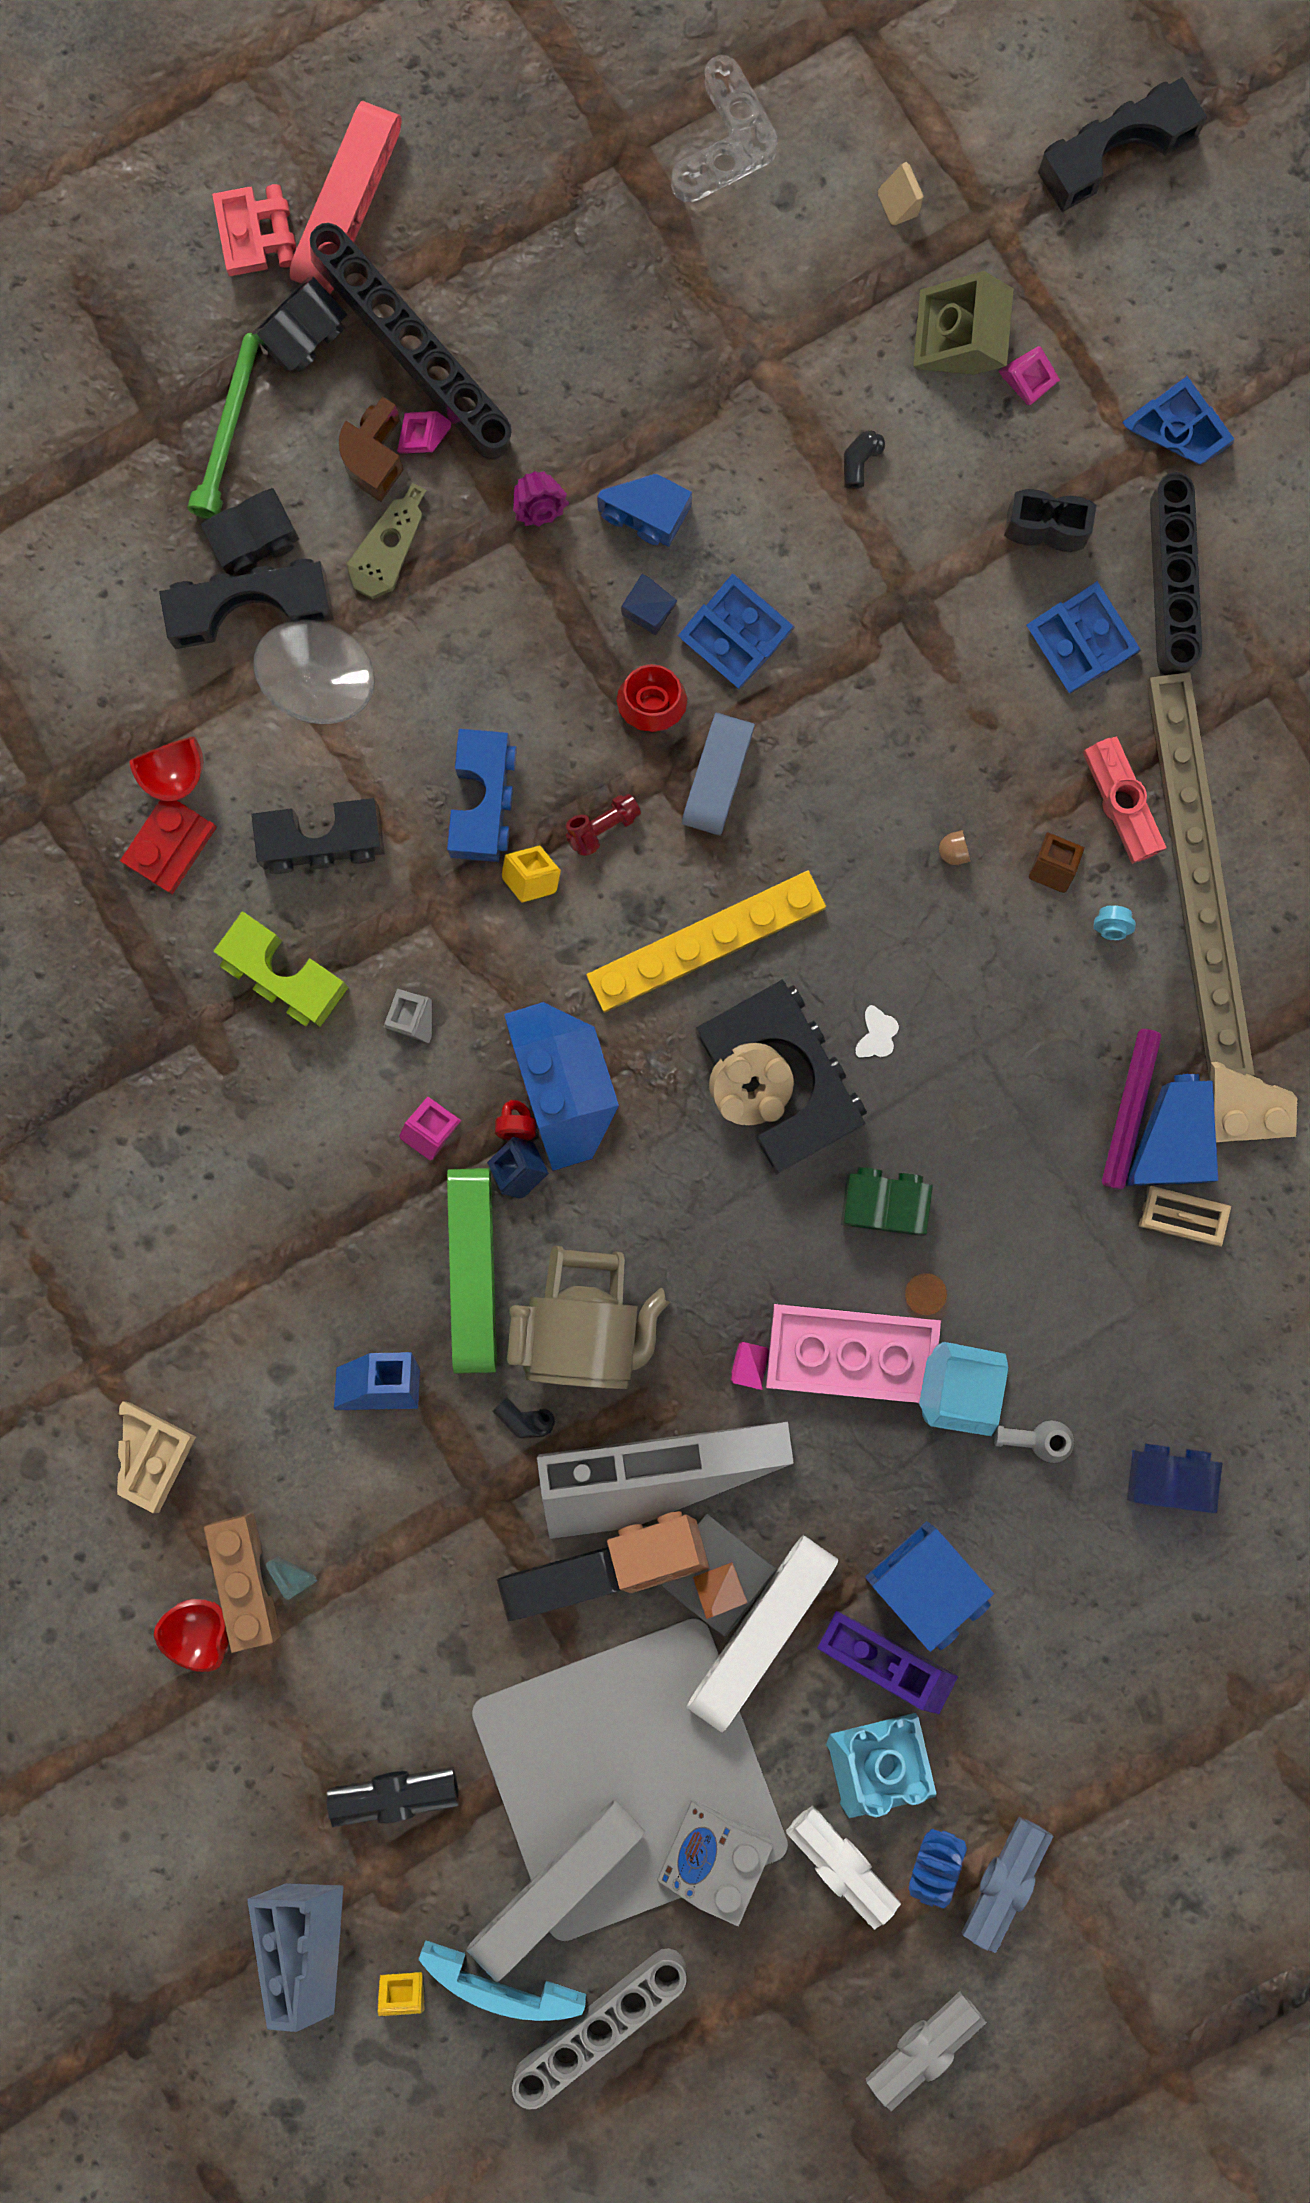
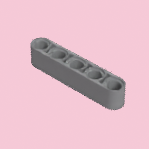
M616 1800L611 1801L473 1939L466 1951L495 1982L501 1980L636 1845L645 1833V1830Z
M670 1948L655 1952L588 2006L582 2015L576 2016L526 2056L517 2065L514 2073L512 2095L516 2103L529 2110L543 2106L678 1997L684 1990L687 1982L686 1963L682 1955ZM665 1965L673 1966L679 1972L676 1979L671 1982L661 1981L655 1973L660 1967ZM629 1993H638L644 1997L645 2003L637 2009H631L623 2004L622 1999ZM596 2020H603L610 2025L611 2031L604 2036H597L589 2030L588 2026ZM567 2047L574 2050L578 2057L571 2063H563L556 2058V2051ZM528 2075H535L542 2080L544 2085L537 2090H529L523 2086L521 2080Z

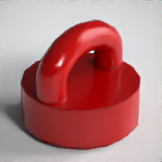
M518 1100L507 1101L502 1107L501 1116L495 1120V1135L504 1140H510L512 1137L531 1140L536 1136L537 1122L536 1119L531 1118V1113L527 1106ZM512 1110H516L520 1115H512Z

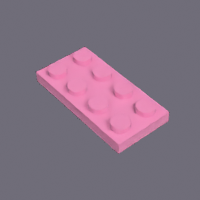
M774 1304L766 1388L919 1403L927 1358L939 1344L941 1320Z

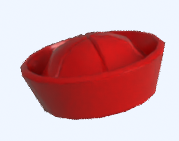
M653 664L640 666L632 671L618 689L616 700L619 713L628 724L639 730L650 732L666 730L678 723L686 712L688 701L685 688L676 675L663 666Z

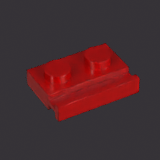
M160 800L120 859V862L173 895L217 826L177 800Z

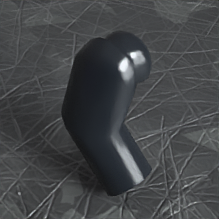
M873 430L861 432L845 450V488L858 489L864 487V463L870 456L875 457L883 453L885 439L882 435L876 434Z
M508 1397L492 1411L516 1437L521 1439L544 1437L551 1433L555 1425V1417L550 1410L539 1409L537 1411L521 1412Z

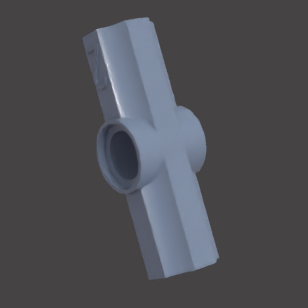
M1018 1817L999 1857L992 1859L982 1877L979 1888L981 1894L962 1930L964 1937L987 1951L997 1952L1016 1911L1021 1912L1031 1897L1035 1886L1034 1875L1052 1841L1053 1835L1027 1819Z

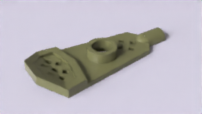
M412 483L403 499H394L346 563L355 591L370 599H375L394 590L399 573L423 516L418 505L426 493V489ZM390 534L398 536V544L394 547L386 546L384 544L386 536Z

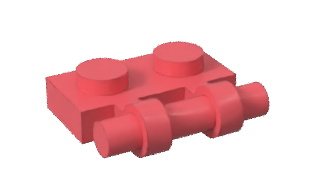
M272 184L265 188L267 199L260 201L255 200L252 186L212 194L225 266L229 277L267 270L266 254L269 253L278 254L281 267H291L296 242L294 234L289 231L287 217L290 215L287 199L283 198L280 185ZM270 219L273 233L262 235L259 220Z

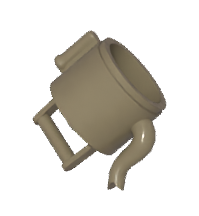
M555 1245L550 1253L545 1297H530L529 1306L513 1305L509 1309L511 1322L507 1361L511 1365H524V1380L628 1389L632 1371L646 1365L654 1353L657 1317L671 1302L665 1300L664 1290L659 1288L644 1302L636 1324L638 1306L623 1305L624 1254L622 1252L615 1251L612 1254L564 1250L562 1246ZM562 1266L610 1271L609 1294L596 1287L571 1286L559 1291Z

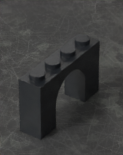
M783 979L696 1027L695 1032L714 1066L720 1059L724 1062L728 1056L734 1054L732 1049L748 1043L783 1044L797 1051L807 1062L813 1083L812 1093L807 1105L798 1114L764 1132L756 1139L776 1175L866 1124L862 1116L867 1114L859 1096L855 1092L849 1095L843 1085L842 1080L846 1078V1074L835 1056L829 1059L821 1044L825 1043L826 1040L815 1021L808 1023L800 1010L805 1007V1003L799 991L794 985L787 987Z

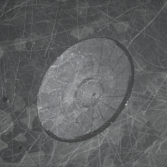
M315 620L286 622L271 629L261 639L256 648L253 663L255 677L260 689L273 705L298 720L314 724L339 723L361 712L372 697L375 686V674L369 656L352 636L333 625Z

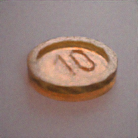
M924 1273L916 1275L908 1282L905 1288L907 1305L914 1312L921 1315H931L938 1312L944 1306L947 1299L945 1284L933 1274Z

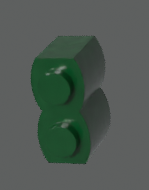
M858 1167L857 1174L847 1175L841 1225L915 1236L927 1235L933 1185L924 1184V1176L899 1173L898 1180L882 1178V1170Z

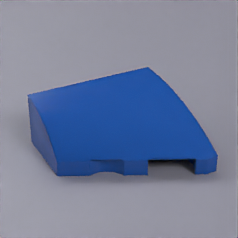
M1188 376L1157 399L1149 401L1122 422L1127 430L1198 465L1209 461L1234 443V437L1211 406L1209 407Z

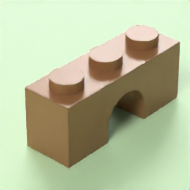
M254 1512L212 1522L204 1526L231 1653L275 1642L281 1636L273 1597L267 1594L261 1576L260 1555L263 1552Z

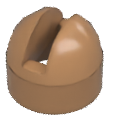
M963 830L950 833L942 839L939 845V853L945 862L951 865L971 862Z

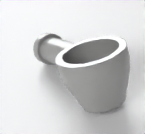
M1050 1420L1039 1424L1034 1431L1008 1429L998 1425L995 1430L994 1444L999 1447L1009 1445L1032 1448L1036 1456L1041 1460L1057 1463L1065 1460L1071 1454L1074 1447V1438L1072 1432L1065 1424ZM1055 1435H1059L1063 1441L1062 1447L1059 1450L1053 1451L1050 1447V1439Z

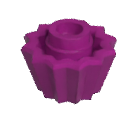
M534 471L531 474H525L523 478L518 479V484L514 486L513 511L516 513V520L524 522L525 526L534 524L538 527L544 523L553 522L557 516L563 515V509L569 505V502L566 500L567 493L545 471L540 473Z

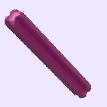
M1141 1029L1137 1034L1102 1177V1184L1109 1188L1123 1189L1126 1185L1162 1037L1161 1033L1155 1030Z

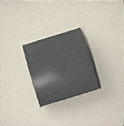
M706 1514L698 1524L710 1569L660 1585L715 1630L727 1637L778 1569L732 1534L716 1519ZM733 1562L748 1603L706 1619L693 1577Z

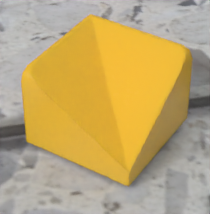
M539 845L506 854L502 878L520 902L523 903L554 894L558 888L561 870Z

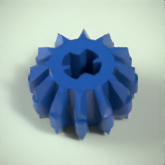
M931 1829L926 1833L909 1883L910 1896L932 1907L935 1905L945 1908L950 1904L966 1855L967 1847L964 1840L956 1838L954 1834L946 1831L940 1832Z

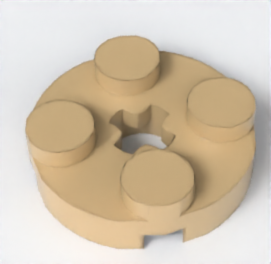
M748 1043L732 1049L734 1054L728 1056L724 1062L720 1059L714 1066L709 1081L710 1095L720 1113L726 1120L740 1125H757L765 1121L773 1122L778 1120L783 1115L784 1107L788 1103L793 1091V1074L788 1063L776 1050L765 1044ZM756 1076L760 1083L757 1089L747 1092L746 1089L742 1088L743 1084L750 1083L751 1078Z

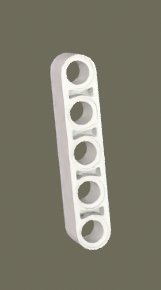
M801 1536L692 1695L686 1708L721 1733L725 1731L834 1571L838 1559L806 1536Z

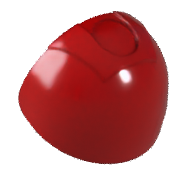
M189 737L131 759L129 764L135 780L146 793L160 800L175 801L184 798L196 787L202 775L204 759L202 749L196 737Z
M190 1599L178 1603L161 1617L154 1629V1639L160 1651L175 1664L192 1671L210 1672L219 1668L229 1645L222 1608L215 1602L208 1600Z

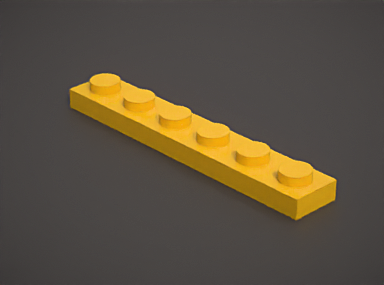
M809 870L587 973L586 977L603 1013L819 913L826 909V905Z

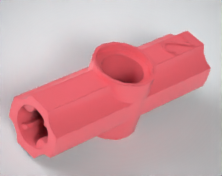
M1117 736L1102 740L1085 749L1083 755L1103 798V811L1108 818L1113 820L1131 863L1141 862L1164 851L1167 847L1146 803V789L1141 782L1136 780ZM1116 792H1126L1133 799V808L1126 809L1119 806L1115 798Z

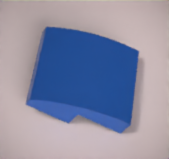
M732 573L709 603L702 605L678 637L740 689L794 630L795 626Z
M1098 581L1065 603H1058L1026 625L1069 694L1141 652L1140 647Z

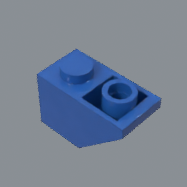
M653 474L601 490L597 496L598 511L601 512V516L607 522L615 526L622 527L625 524L637 530V535L644 541L652 545H658L660 542L670 547L692 506V492L658 474Z
M412 1352L369 1353L337 1367L334 1409H418L420 1367Z

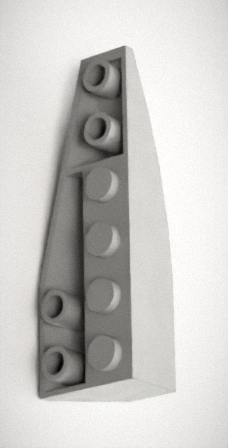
M788 1421L539 1454L537 1457L542 1501L550 1539L620 1530L630 1525L644 1524L664 1514L674 1512L794 1464Z

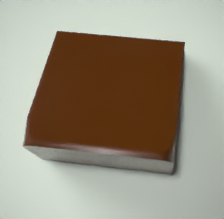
M1047 832L1031 868L1029 879L1059 892H1067L1076 875L1085 847Z

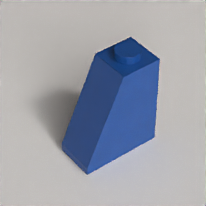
M1199 1074L1175 1075L1174 1082L1162 1086L1129 1169L1126 1186L1198 1184L1218 1181L1213 1081H1200Z

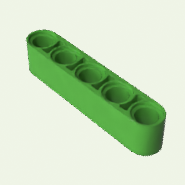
M490 1168L448 1169L447 1193L454 1374L496 1372L497 1347Z

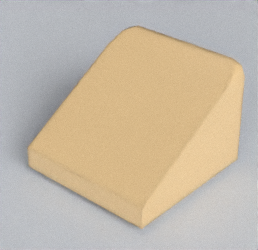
M907 162L901 164L878 190V197L891 225H897L919 216L924 196L911 166Z

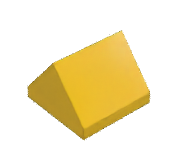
M422 1972L380 1975L378 2016L420 2014L425 2010Z

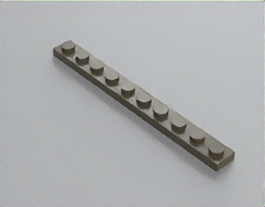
M1191 673L1151 677L1147 681L1209 1080H1211V1062H1219L1228 1069L1243 1075L1249 1074L1253 1076L1255 1074Z

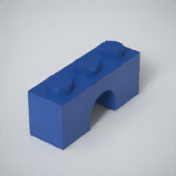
M470 729L458 730L455 762L456 774L458 778L473 779L480 782L486 788V794L482 803L472 810H451L447 846L450 858L499 862L500 850H508L509 826H503L504 810L511 811L513 786H506L508 770L515 771L517 746L510 745L508 733Z

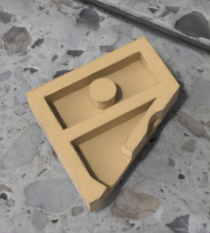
M1211 1062L1210 1081H1213L1216 1142L1296 1137L1297 1097L1293 1092L1276 1085L1270 1086L1265 1084L1261 1079L1249 1074L1243 1075L1228 1069L1222 1063Z
M122 1401L119 1407V1415H123V1441H119L118 1447L121 1469L118 1473L117 1495L151 1513H159L196 1436L130 1402Z

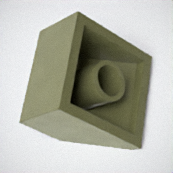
M981 271L921 289L913 367L918 370L972 375L1006 367L1014 288L986 271Z

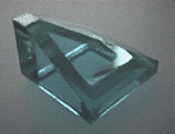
M279 1556L266 1563L267 1566H265L287 1600L317 1581L312 1573Z

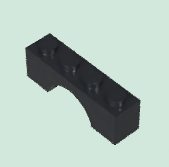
M1183 77L1171 84L1162 82L1155 86L1144 99L1136 103L1128 101L1117 108L1108 119L1102 122L1094 120L1085 125L1078 135L1068 141L1060 139L1051 144L1044 151L1038 174L1061 212H1064L1097 193L1104 175L1102 158L1110 150L1123 144L1140 143L1156 149L1165 156L1199 137L1207 115Z
M312 559L295 560L290 563V567L274 569L270 566L257 567L250 570V574L236 577L232 574H219L212 576L209 582L194 584L190 581L176 582L170 585V589L159 591L167 639L175 650L215 642L218 629L226 616L236 608L251 603H263L276 607L289 618L294 627L334 620L325 570L321 561L314 562Z

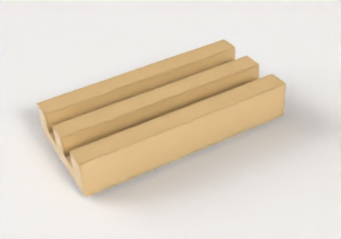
M1154 1186L1147 1187V1198L1143 1204V1215L1140 1218L1138 1227L1218 1247L1222 1246L1231 1206ZM1158 1197L1220 1213L1219 1219L1215 1220L1155 1205L1156 1199ZM1153 1213L1216 1229L1215 1236L1152 1220Z

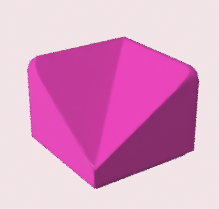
M742 1341L738 1343L730 1377L731 1382L763 1390L762 1382L768 1361L769 1349Z

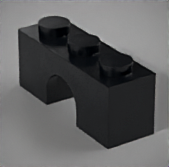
M375 798L333 803L334 825L326 835L319 838H309L301 834L299 818L292 808L251 813L257 863L263 870L269 869L270 874H284L294 871V866L310 864L312 869H323L334 866L335 860L350 859L351 863L354 864L375 861V855L385 854L379 805Z

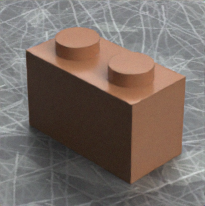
M677 1511L658 1517V1524L643 1528L642 1524H635L618 1530L619 1536L609 1539L607 1542L619 1589L628 1593H634L710 1569L697 1520L688 1515L682 1516V1512Z

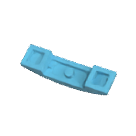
M425 1940L419 1957L422 1965L449 1991L479 2008L506 2017L534 2021L561 2020L583 2014L586 2002V1994L546 1981L542 1995L539 1997L461 1971L465 1953Z

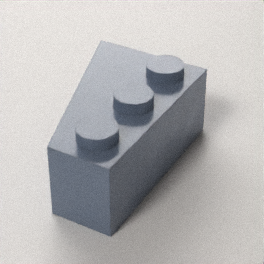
M285 1883L247 1899L268 2030L297 2032L334 2014L343 1885Z

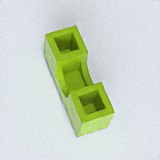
M242 911L213 951L223 959L219 966L238 980H240L243 974L254 980L256 984L252 989L271 1003L277 997L290 1006L286 1013L305 1027L310 1021L321 1027L349 987L341 979L310 958L297 974L290 977L276 975L272 969V956L282 940L275 933Z

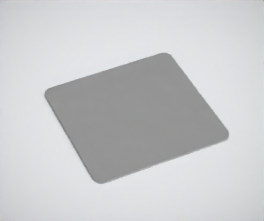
M687 1619L480 1698L473 1707L472 1717L531 1881L613 1800H616L645 1830V1833L636 1845L550 1930L552 1936L558 1940H572L681 1898V1896L658 1882L657 1878L692 1800L768 1834L774 1846L765 1865L780 1860L787 1851L788 1842L740 1711L726 1730L721 1733L686 1708L692 1695L719 1657L709 1627L700 1619Z

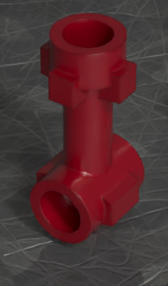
M630 794L625 796L619 795L612 799V808L590 821L587 815H577L571 818L566 823L568 831L566 838L570 847L581 856L593 854L600 847L597 836L620 822L625 827L634 823V819L641 815V810Z

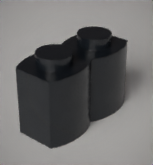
M314 276L308 277L251 335L285 372H291L295 368L301 372L316 358L317 355L313 350L323 339L328 344L344 330L345 327L341 321L347 316V313Z
M274 488L262 491L246 499L238 506L212 516L201 524L224 571L227 574L235 573L237 576L245 575L250 570L258 566L257 562L263 557L272 555V557L276 558L287 554L294 548L293 543L300 539Z
M1019 490L1015 492L1008 508L1004 536L1015 543L1023 545H1036L1044 542L1048 546L1060 551L1072 552L1082 550L1092 535L1097 505L1088 499L1078 496L1055 498L1041 490Z

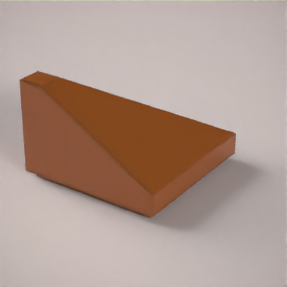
M733 1562L693 1577L706 1619L748 1603Z

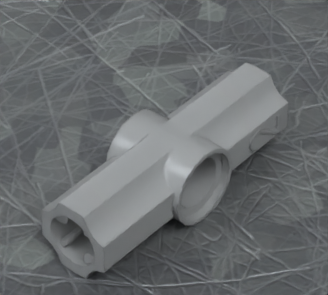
M959 1991L927 2022L925 2020L917 2022L902 2036L897 2045L898 2049L865 2078L867 2084L881 2103L892 2111L923 2081L929 2082L936 2079L950 2066L954 2059V2053L986 2024L984 2017L973 2003Z

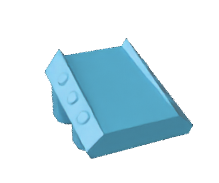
M948 1342L938 1344L927 1358L919 1405L925 1422L932 1427L992 1436L999 1425L1009 1367L1006 1354Z
M916 1713L829 1735L826 1746L830 1751L841 1798L839 1804L849 1818L861 1815L879 1817L887 1814L893 1807L905 1804L916 1805L936 1796L920 1721Z

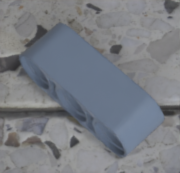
M715 713L681 824L721 836L755 727L754 723Z

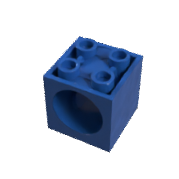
M928 1521L865 1576L872 1587L930 1652L935 1647L942 1650L951 1644L959 1635L956 1628L967 1618L974 1621L983 1615L991 1606L988 1599L994 1595L991 1589L938 1529Z

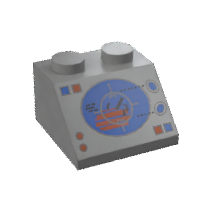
M692 1800L657 1880L700 1910L739 1927L774 1845L768 1834Z

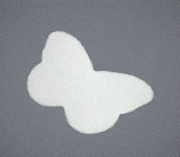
M870 1005L865 1011V1020L869 1033L857 1044L856 1055L858 1057H870L875 1054L876 1056L884 1057L891 1054L894 1049L891 1037L897 1034L899 1025L893 1017L884 1015L881 1010Z

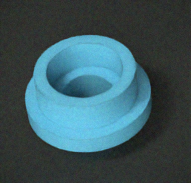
M1122 906L1103 907L1099 910V916L1094 919V929L1101 933V936L1105 939L1122 940L1126 938V935L1132 934L1135 931L1136 922L1132 918V911Z

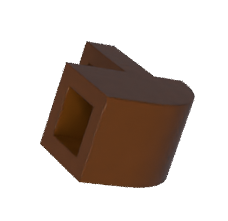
M383 396L376 406L371 405L366 409L360 420V429L345 421L339 435V451L350 479L360 489L382 502L404 470L400 456L383 445L400 421L396 405Z

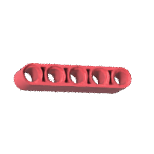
M361 101L358 104L292 259L290 267V279L301 284L308 277L314 276L329 294L334 290L311 261L309 240L311 232L322 223H332L340 227L355 242L399 137L402 123L401 115L365 101ZM324 242L318 247V250L323 254L331 255L336 253L339 247L332 242Z

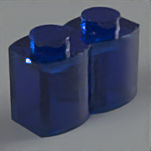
M1145 1443L1144 1451H1132L1127 1500L1141 1504L1217 1513L1223 1463L1211 1460L1212 1452L1186 1449L1185 1456L1170 1455L1169 1446Z

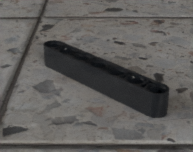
M322 223L316 226L311 232L309 239L311 261L316 269L481 456L488 459H496L504 455L508 450L512 433L511 424L507 417L340 227L332 223ZM324 242H332L339 247V250L334 254L326 255L320 252L318 247ZM358 273L363 275L367 281L361 286H352L345 279L350 274ZM385 304L390 306L394 313L388 318H381L375 315L372 310L378 305ZM412 335L417 337L422 344L416 349H407L402 346L400 340L405 336ZM439 366L447 370L449 376L444 380L437 381L429 377L427 372L430 368ZM466 397L474 401L476 408L470 412H463L454 403L457 399ZM488 428H494L501 432L503 439L498 443H490L483 438L482 432Z

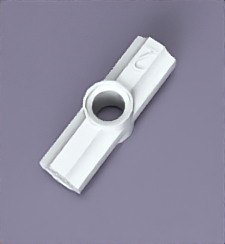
M813 1806L803 1811L793 1820L790 1827L786 1830L787 1835L816 1865L815 1869L825 1883L839 1897L843 1895L874 1930L884 1925L895 1914L901 1903L870 1869L872 1866L863 1854L847 1838L843 1840L833 1829L832 1825Z

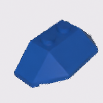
M544 1002L504 1014L552 1170H559L593 1159L619 1107L595 1027Z

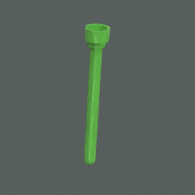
M247 333L242 341L203 484L198 485L197 490L191 492L187 506L188 511L202 518L209 519L220 513L223 501L220 499L221 492L218 488L259 342L251 335L252 333Z

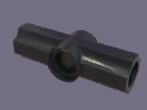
M454 1767L409 1774L408 1771L389 1772L371 1778V1781L335 1786L327 1790V1810L332 1827L377 1820L381 1824L394 1823L415 1816V1813L436 1811L459 1805V1788Z

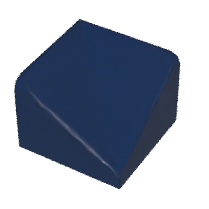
M641 574L622 604L621 613L637 625L657 635L676 605L677 600L651 578Z
M512 1137L487 1162L501 1194L516 1198L525 1197L549 1174L535 1144L517 1137Z

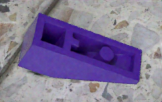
M839 1611L835 1612L817 1648L918 1709L935 1714H940L958 1678L954 1673Z

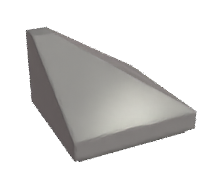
M397 989L383 1027L429 1043L432 1037V999Z

